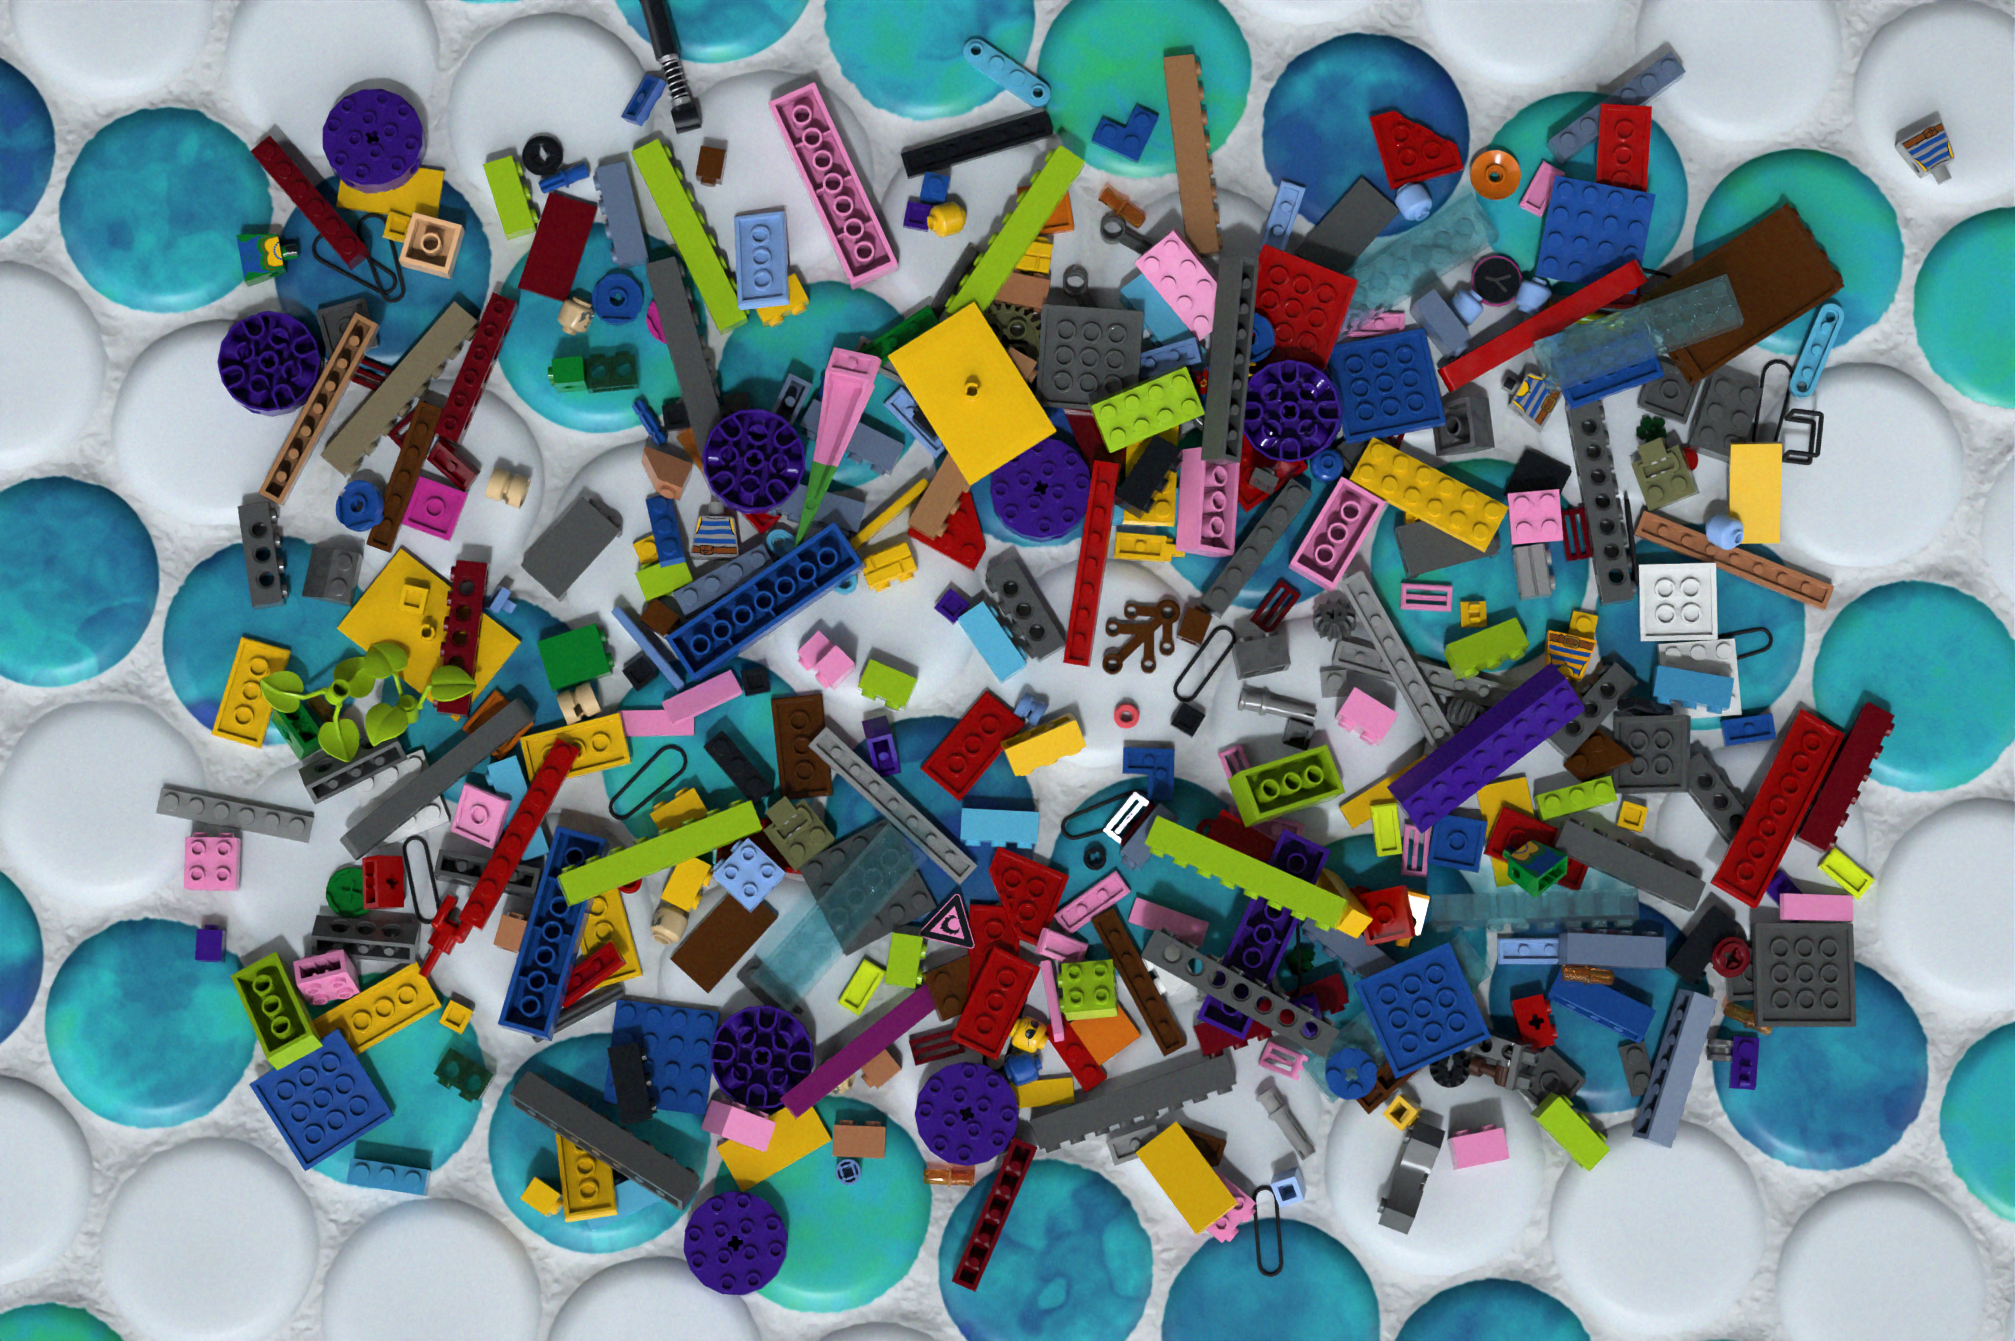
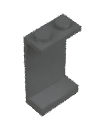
M582 497L521 564V567L559 602L566 597V591L612 540L616 536L619 538L622 535L618 529L621 525L612 516L609 515L607 518L600 513L602 508L592 499L587 501Z
M1424 521L1399 526L1393 531L1407 580L1417 578L1423 573L1485 557L1495 558L1499 554L1498 550L1501 549L1497 535H1494L1484 553Z

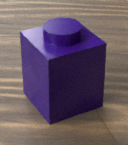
M204 925V929H197L195 960L198 962L225 963L226 932L220 930L219 925Z

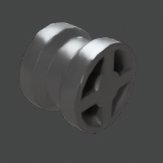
M1708 1039L1710 1053L1707 1054L1708 1061L1733 1062L1731 1048L1734 1047V1041Z

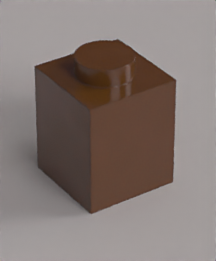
M705 146L700 147L696 179L701 181V185L715 187L716 184L722 185L727 158L726 150Z
M656 598L640 617L642 623L663 639L681 627L679 624L680 616Z
M1195 605L1194 609L1188 607L1177 639L1200 648L1213 616L1208 615L1209 611Z

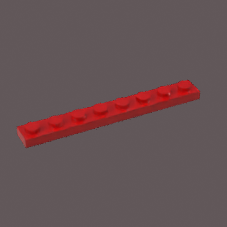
M1094 460L1063 663L1090 667L1115 508L1114 500L1121 464Z
M557 738L460 913L459 920L480 931L483 930L581 752L580 749Z

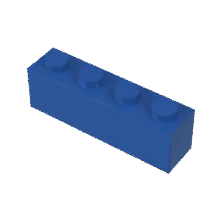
M1561 966L1546 996V999L1548 998L1549 1001L1638 1044L1644 1038L1656 1012L1649 1003L1643 1000L1636 1001L1628 997V994L1620 989H1611L1605 986L1604 982L1598 978H1588L1573 966Z

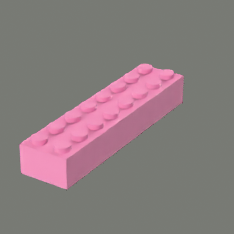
M815 82L768 102L769 110L851 289L854 290L897 271V260Z

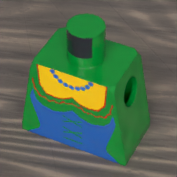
M278 234L236 235L244 281L248 287L287 273L285 260L299 258L297 244L282 246L281 238Z
M1529 841L1520 849L1509 844L1503 851V858L1508 860V877L1534 898L1538 897L1567 874L1568 854L1537 841Z

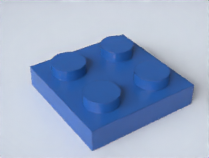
M1452 815L1443 817L1434 824L1427 864L1479 873L1488 822Z

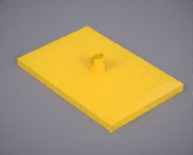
M975 302L888 355V359L969 486L1057 432Z
M400 548L337 629L366 652H368L370 647L378 643H391L400 647L407 656L408 665L404 670L397 672L398 677L422 695L427 684L432 683V673L438 667H443L444 657H440V647L442 641L446 642L447 632L443 631L445 616L450 614V606H447L448 591H453V589ZM403 584L429 589L424 615L398 610ZM460 608L457 617L462 620L467 619L471 614L470 608ZM483 613L475 673L477 688L473 690L471 705L521 644V641L485 613ZM459 632L454 637V643L457 645H462L467 641V634L464 632ZM459 657L454 658L451 661V665L462 668L464 660ZM430 690L426 699L433 703L434 699L431 696ZM449 716V717H451L453 720H455L457 723H458V722L460 721V719L462 718V717H456V716Z

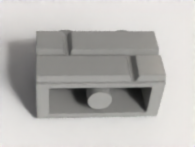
M1544 544L1514 548L1512 556L1520 601L1550 597L1552 590L1556 589L1554 575H1549L1548 565L1552 564L1550 550H1545Z

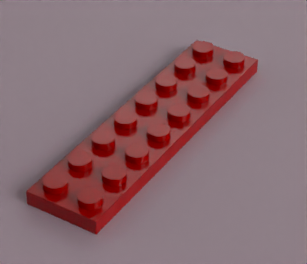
M1600 104L1595 183L1647 193L1652 106ZM1641 286L1637 287L1636 295L1626 293L1601 308L1637 310L1634 303L1640 297Z
M1803 709L1797 712L1710 882L1711 884L1753 909L1758 907L1845 736L1844 733Z

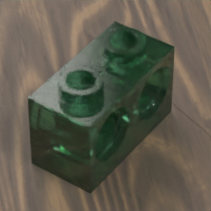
M629 351L616 352L615 356L605 357V354L590 355V359H584L586 385L589 394L639 389L635 354L630 355ZM621 365H629L631 371L628 375L621 376L617 373L618 368ZM595 368H604L606 370L605 375L602 378H594L592 372Z
M451 1047L433 1073L439 1077L436 1082L449 1090L451 1086L456 1087L460 1090L458 1095L470 1103L474 1099L480 1102L496 1077L495 1074ZM450 1063H457L459 1066V1073L455 1077H449L446 1074V1068ZM477 1076L481 1080V1086L478 1090L471 1091L468 1088V1081L470 1078Z

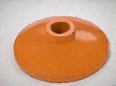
M1500 150L1482 153L1475 159L1470 170V180L1473 188L1479 195L1489 200H1502L1509 197L1516 191L1521 179V171L1517 161L1510 154ZM1492 173L1497 174L1499 180L1492 181L1490 175Z

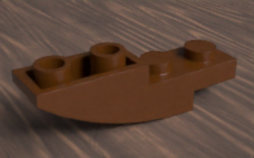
M1387 1062L1377 1071V1079L1373 1089L1366 1096L1356 1101L1367 1114H1371L1425 1067L1395 1079Z

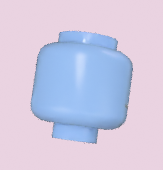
M1407 183L1398 189L1395 204L1406 220L1421 221L1429 215L1433 202L1421 184Z
M1535 277L1532 278V281H1522L1515 297V303L1519 306L1518 310L1533 316L1545 310L1552 296L1551 290L1546 287L1547 282Z
M1459 289L1446 303L1460 322L1466 326H1470L1484 309L1480 303L1483 298L1473 289H1470L1469 292Z
M1719 513L1707 521L1705 527L1706 536L1712 544L1721 549L1730 550L1742 542L1744 527L1738 519L1727 513Z

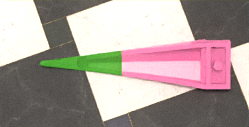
M836 347L833 349L825 372L818 433L807 493L795 541L796 548L803 543L874 390L875 385L873 383L882 361L877 356Z

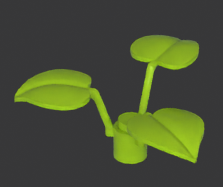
M391 643L373 645L365 655L364 668L368 675L376 679H385L392 674L398 690L399 700L393 708L387 703H378L368 710L365 717V729L369 741L373 746H376L383 741L399 736L406 730L408 724L417 722L419 719V709H423V703L430 690L433 699L442 702L452 701L477 688L476 682L457 666L448 665L440 667L432 673V683L427 684L418 702L413 696L404 695L397 674L398 671L404 670L408 665L405 652L400 647Z
M354 657L341 661L333 671L334 681L328 688L323 687L320 690L302 695L301 693L304 689L303 682L298 675L290 671H278L260 680V687L266 701L274 709L284 713L295 712L299 708L300 699L306 700L325 694L326 700L330 704L336 705V709L333 715V722L324 723L318 732L319 744L329 755L344 762H349L357 753L360 737L358 728L352 720L342 719L338 721L339 712L343 706L342 702L348 696L364 698L369 695L374 688L375 678L368 675L364 668L365 657Z

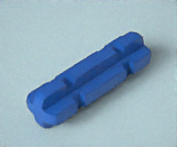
M641 399L635 402L632 408L636 415H639V419L648 434L652 435L651 438L655 445L658 447L666 443L668 438L660 430L661 427L652 412L648 411L645 401Z

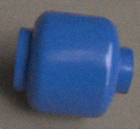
M1325 449L1312 458L1310 464V472L1313 478L1324 484L1333 483L1338 480L1344 468L1341 455L1332 449Z
M1023 1050L1007 1055L1006 1063H1003L1008 1082H1013L1018 1087L1037 1081L1039 1078L1038 1070L1043 1069L1038 1054L1033 1056L1032 1053Z

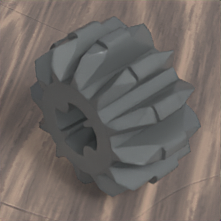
M1328 599L1327 605L1319 603L1318 610L1314 611L1313 628L1318 632L1320 639L1327 637L1328 641L1331 642L1333 638H1337L1341 642L1342 636L1349 638L1351 631L1355 630L1356 614L1351 609L1349 603L1342 604L1340 599L1336 603H1332Z
M1453 698L1448 705L1445 718L1447 722L1464 729L1488 711V709L1462 698Z

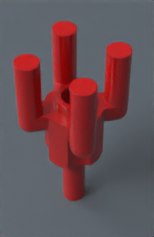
M449 894L446 895L431 922L434 931L427 943L433 946V949L418 973L425 978L429 977L442 952L450 955L456 943H464L473 928L463 921L459 925L448 919L458 902L456 898Z

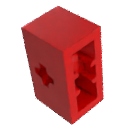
M376 855L362 858L364 909L391 910L404 908L403 856Z
M1543 994L1510 1002L1520 1040L1532 1043L1531 1048L1534 1049L1555 1044L1554 1039L1558 1037L1555 1025L1549 1022L1548 1014H1551V1007L1548 998L1544 999ZM1533 1015L1535 1019H1540L1541 1024L1537 1026L1538 1030H1535L1534 1026L1529 1025Z

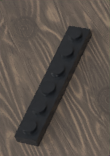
M1042 111L901 153V158L907 178L912 179L925 175L926 171L932 173L1053 137V132L1046 111Z

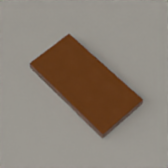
M822 694L771 699L781 799L785 796L789 801L833 796L830 766L808 747L825 728Z
M729 894L670 960L709 994L778 917L763 903H760L750 913Z

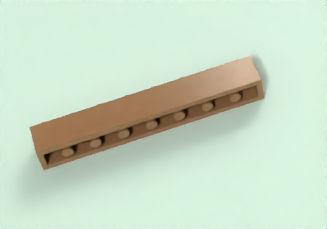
M1194 54L1164 57L1163 69L1185 239L1201 258L1217 257L1219 249L1223 248L1221 233L1217 234L1216 224H1220L1219 211L1213 208V199H1217L1215 184H1210L1209 175H1213L1212 159L1207 160L1206 150H1210L1209 135H1204L1203 126L1207 125L1206 110L1201 111L1200 101H1204L1203 86H1198L1197 77L1201 76L1200 62L1195 61Z
M355 312L258 492L259 494L282 506L285 505L381 326Z
M1010 347L1007 354L1025 382L1032 384L1039 372L1035 369L1037 362ZM949 453L907 522L909 527L933 541L936 536H943L949 525L945 523L949 514L955 515L962 503L958 501L962 492L967 494L971 488Z

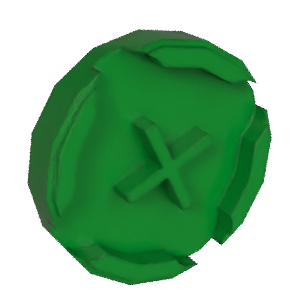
M346 867L337 871L329 879L326 887V900L329 907L337 915L344 918L357 919L366 915L371 910L364 909L362 869Z

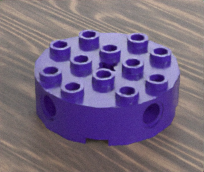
M362 89L344 97L329 112L323 126V150L334 175L348 187L366 194L387 192L404 186L418 172L426 155L425 132L415 109L400 95L384 89ZM376 139L379 140L378 142L373 141V142L370 144V141H371V140H376Z
M273 311L251 315L233 325L221 342L217 361L222 383L236 403L254 414L271 417L292 413L306 404L322 375L324 367L320 347L306 326L288 314ZM274 360L275 366L268 368L266 363H271Z
M1291 359L1268 364L1254 374L1248 382L1243 433L1254 449L1270 459L1291 463L1313 458L1331 445L1341 429L1344 406L1340 389L1330 374L1314 363ZM1287 406H1295V407H1296V409H1295L1296 416H1295V415H1291V416H1288V415H1287V413H1288V411H1289V409L1287 408Z
M763 409L740 410L724 418L710 432L702 454L703 477L711 494L725 507L744 514L766 513L782 506L797 490L805 469L804 446L796 431L781 416ZM751 456H755L756 461L760 462V464L751 467L750 463L746 460H750Z
M1046 438L993 471L990 496L994 513L1005 529L1023 539L1040 543L1061 539L1076 529L1086 514L1091 485L1089 469L1077 451L1062 441ZM1038 485L1047 487L1044 495H1041L1040 492H1035Z
M771 1005L747 1007L729 1016L717 1030L710 1050L711 1071L720 1089L735 1102L754 1109L775 1108L783 1104L780 1098L808 1077L815 1063L813 1042L805 1025L789 1011ZM758 1050L769 1053L766 1064L763 1061L757 1062Z
M970 1062L945 1066L929 1077L918 1094L915 1110L918 1133L928 1149L948 1163L963 1166L989 1162L1004 1152L1016 1134L1019 1118L1015 1093L1005 1078L986 1065ZM971 1107V1113L974 1114L973 1119L968 1118L967 1121H963V1115L960 1114L961 1110Z
M728 1191L709 1198L693 1212L685 1229L684 1253L690 1270L704 1286L721 1294L746 1295L763 1289L779 1274L787 1258L788 1234L782 1217L769 1202L749 1192ZM734 1236H737L738 1240H743V1245L739 1246L738 1251H735L734 1247L729 1246V1242L733 1241Z

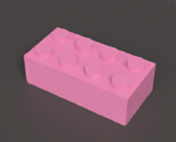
M1175 227L1138 257L1134 264L1200 341L1213 331L1218 278Z
M1202 447L1182 449L1181 459L1183 462L1180 474L1176 551L1212 558L1234 556L1240 463L1218 465L1201 460Z
M1341 477L1288 568L1333 593L1386 502L1346 478Z

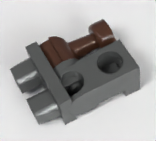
M1487 1027L1491 1038L1482 1041V1045L1481 1042L1473 1045L1472 1052L1495 1059L1497 1063L1496 1065L1487 1064L1485 1058L1475 1055L1469 1064V1074L1476 1077H1481L1483 1074L1494 1078L1496 1085L1511 1091L1533 1089L1535 1087L1536 1075L1526 1073L1527 1066H1538L1542 1053L1531 1048L1532 1043L1523 1042L1520 1039L1497 1033L1496 1030Z

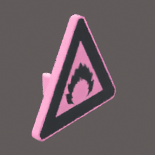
M955 894L919 932L920 937L969 949L974 948L975 944L959 894Z

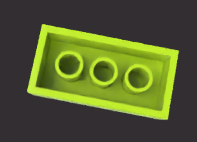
M1183 364L1088 403L1105 447L1110 453L1205 414L1187 367Z
M1327 744L1240 771L1227 780L1245 828L1332 801L1345 793Z
M277 952L231 975V979L266 1059L277 1071L323 1046L289 967Z

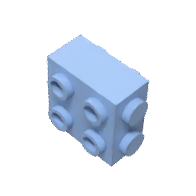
M747 838L744 842L740 839L730 851L733 854L727 860L722 858L712 870L715 873L712 876L715 881L751 913L786 876V873Z

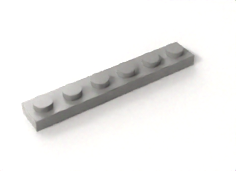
M161 788L156 810L157 814L309 843L314 820L313 817Z

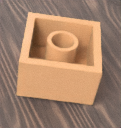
M413 212L399 258L401 265L406 268L451 279L465 234L463 226Z

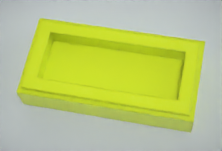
M1390 802L1370 805L1376 856L1402 854L1397 803Z
M1836 847L1830 851L1818 866L1822 872L1856 900H1859L1874 882L1871 876Z
M864 959L837 1003L860 1017L884 978L886 971Z

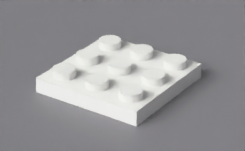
M1716 563L1638 565L1640 641L1718 639Z
M1735 638L1657 645L1658 660L1661 666L1734 678L1730 708L1726 711L1722 710V714L1706 712L1707 708L1697 706L1696 710L1681 707L1682 703L1671 702V705L1666 706L1673 707V715H1689L1691 719L1742 715Z
M423 749L407 755V760L354 785L365 818L430 767ZM441 796L418 812L378 844L376 848L381 849L449 823L450 820Z

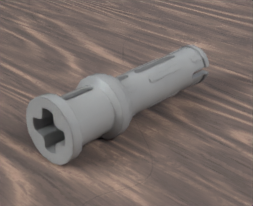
M1245 688L1242 689L1238 704L1239 711L1246 709L1258 712L1260 716L1268 713L1289 719L1291 717L1310 724H1314L1316 717L1312 716H1315L1317 713L1316 708L1313 709L1270 699V696L1266 693L1259 695L1247 692Z
M1272 1086L1255 1099L1264 1106L1269 1114L1268 1118L1272 1121L1275 1120L1303 1161L1315 1153L1316 1150L1288 1112L1289 1106L1287 1103L1284 1104L1275 1092V1086Z

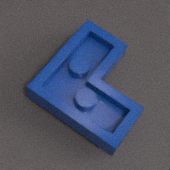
M1136 106L1126 128L1102 118L1092 143L1138 163L1159 116Z
M1123 747L1122 774L1148 775L1147 800L1173 801L1175 749Z

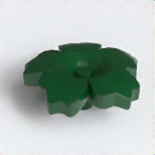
M1649 416L1643 417L1640 423L1642 428L1636 430V435L1641 440L1646 438L1645 443L1660 437L1666 438L1668 436L1666 429L1662 428L1665 425V421H1663V418L1658 419L1655 417L1652 421Z
M1300 945L1301 970L1303 972L1311 971L1314 966L1310 961L1314 960L1316 953L1311 948L1306 949ZM1294 947V953L1290 952L1285 958V963L1289 965L1288 968L1293 975H1298L1297 947Z

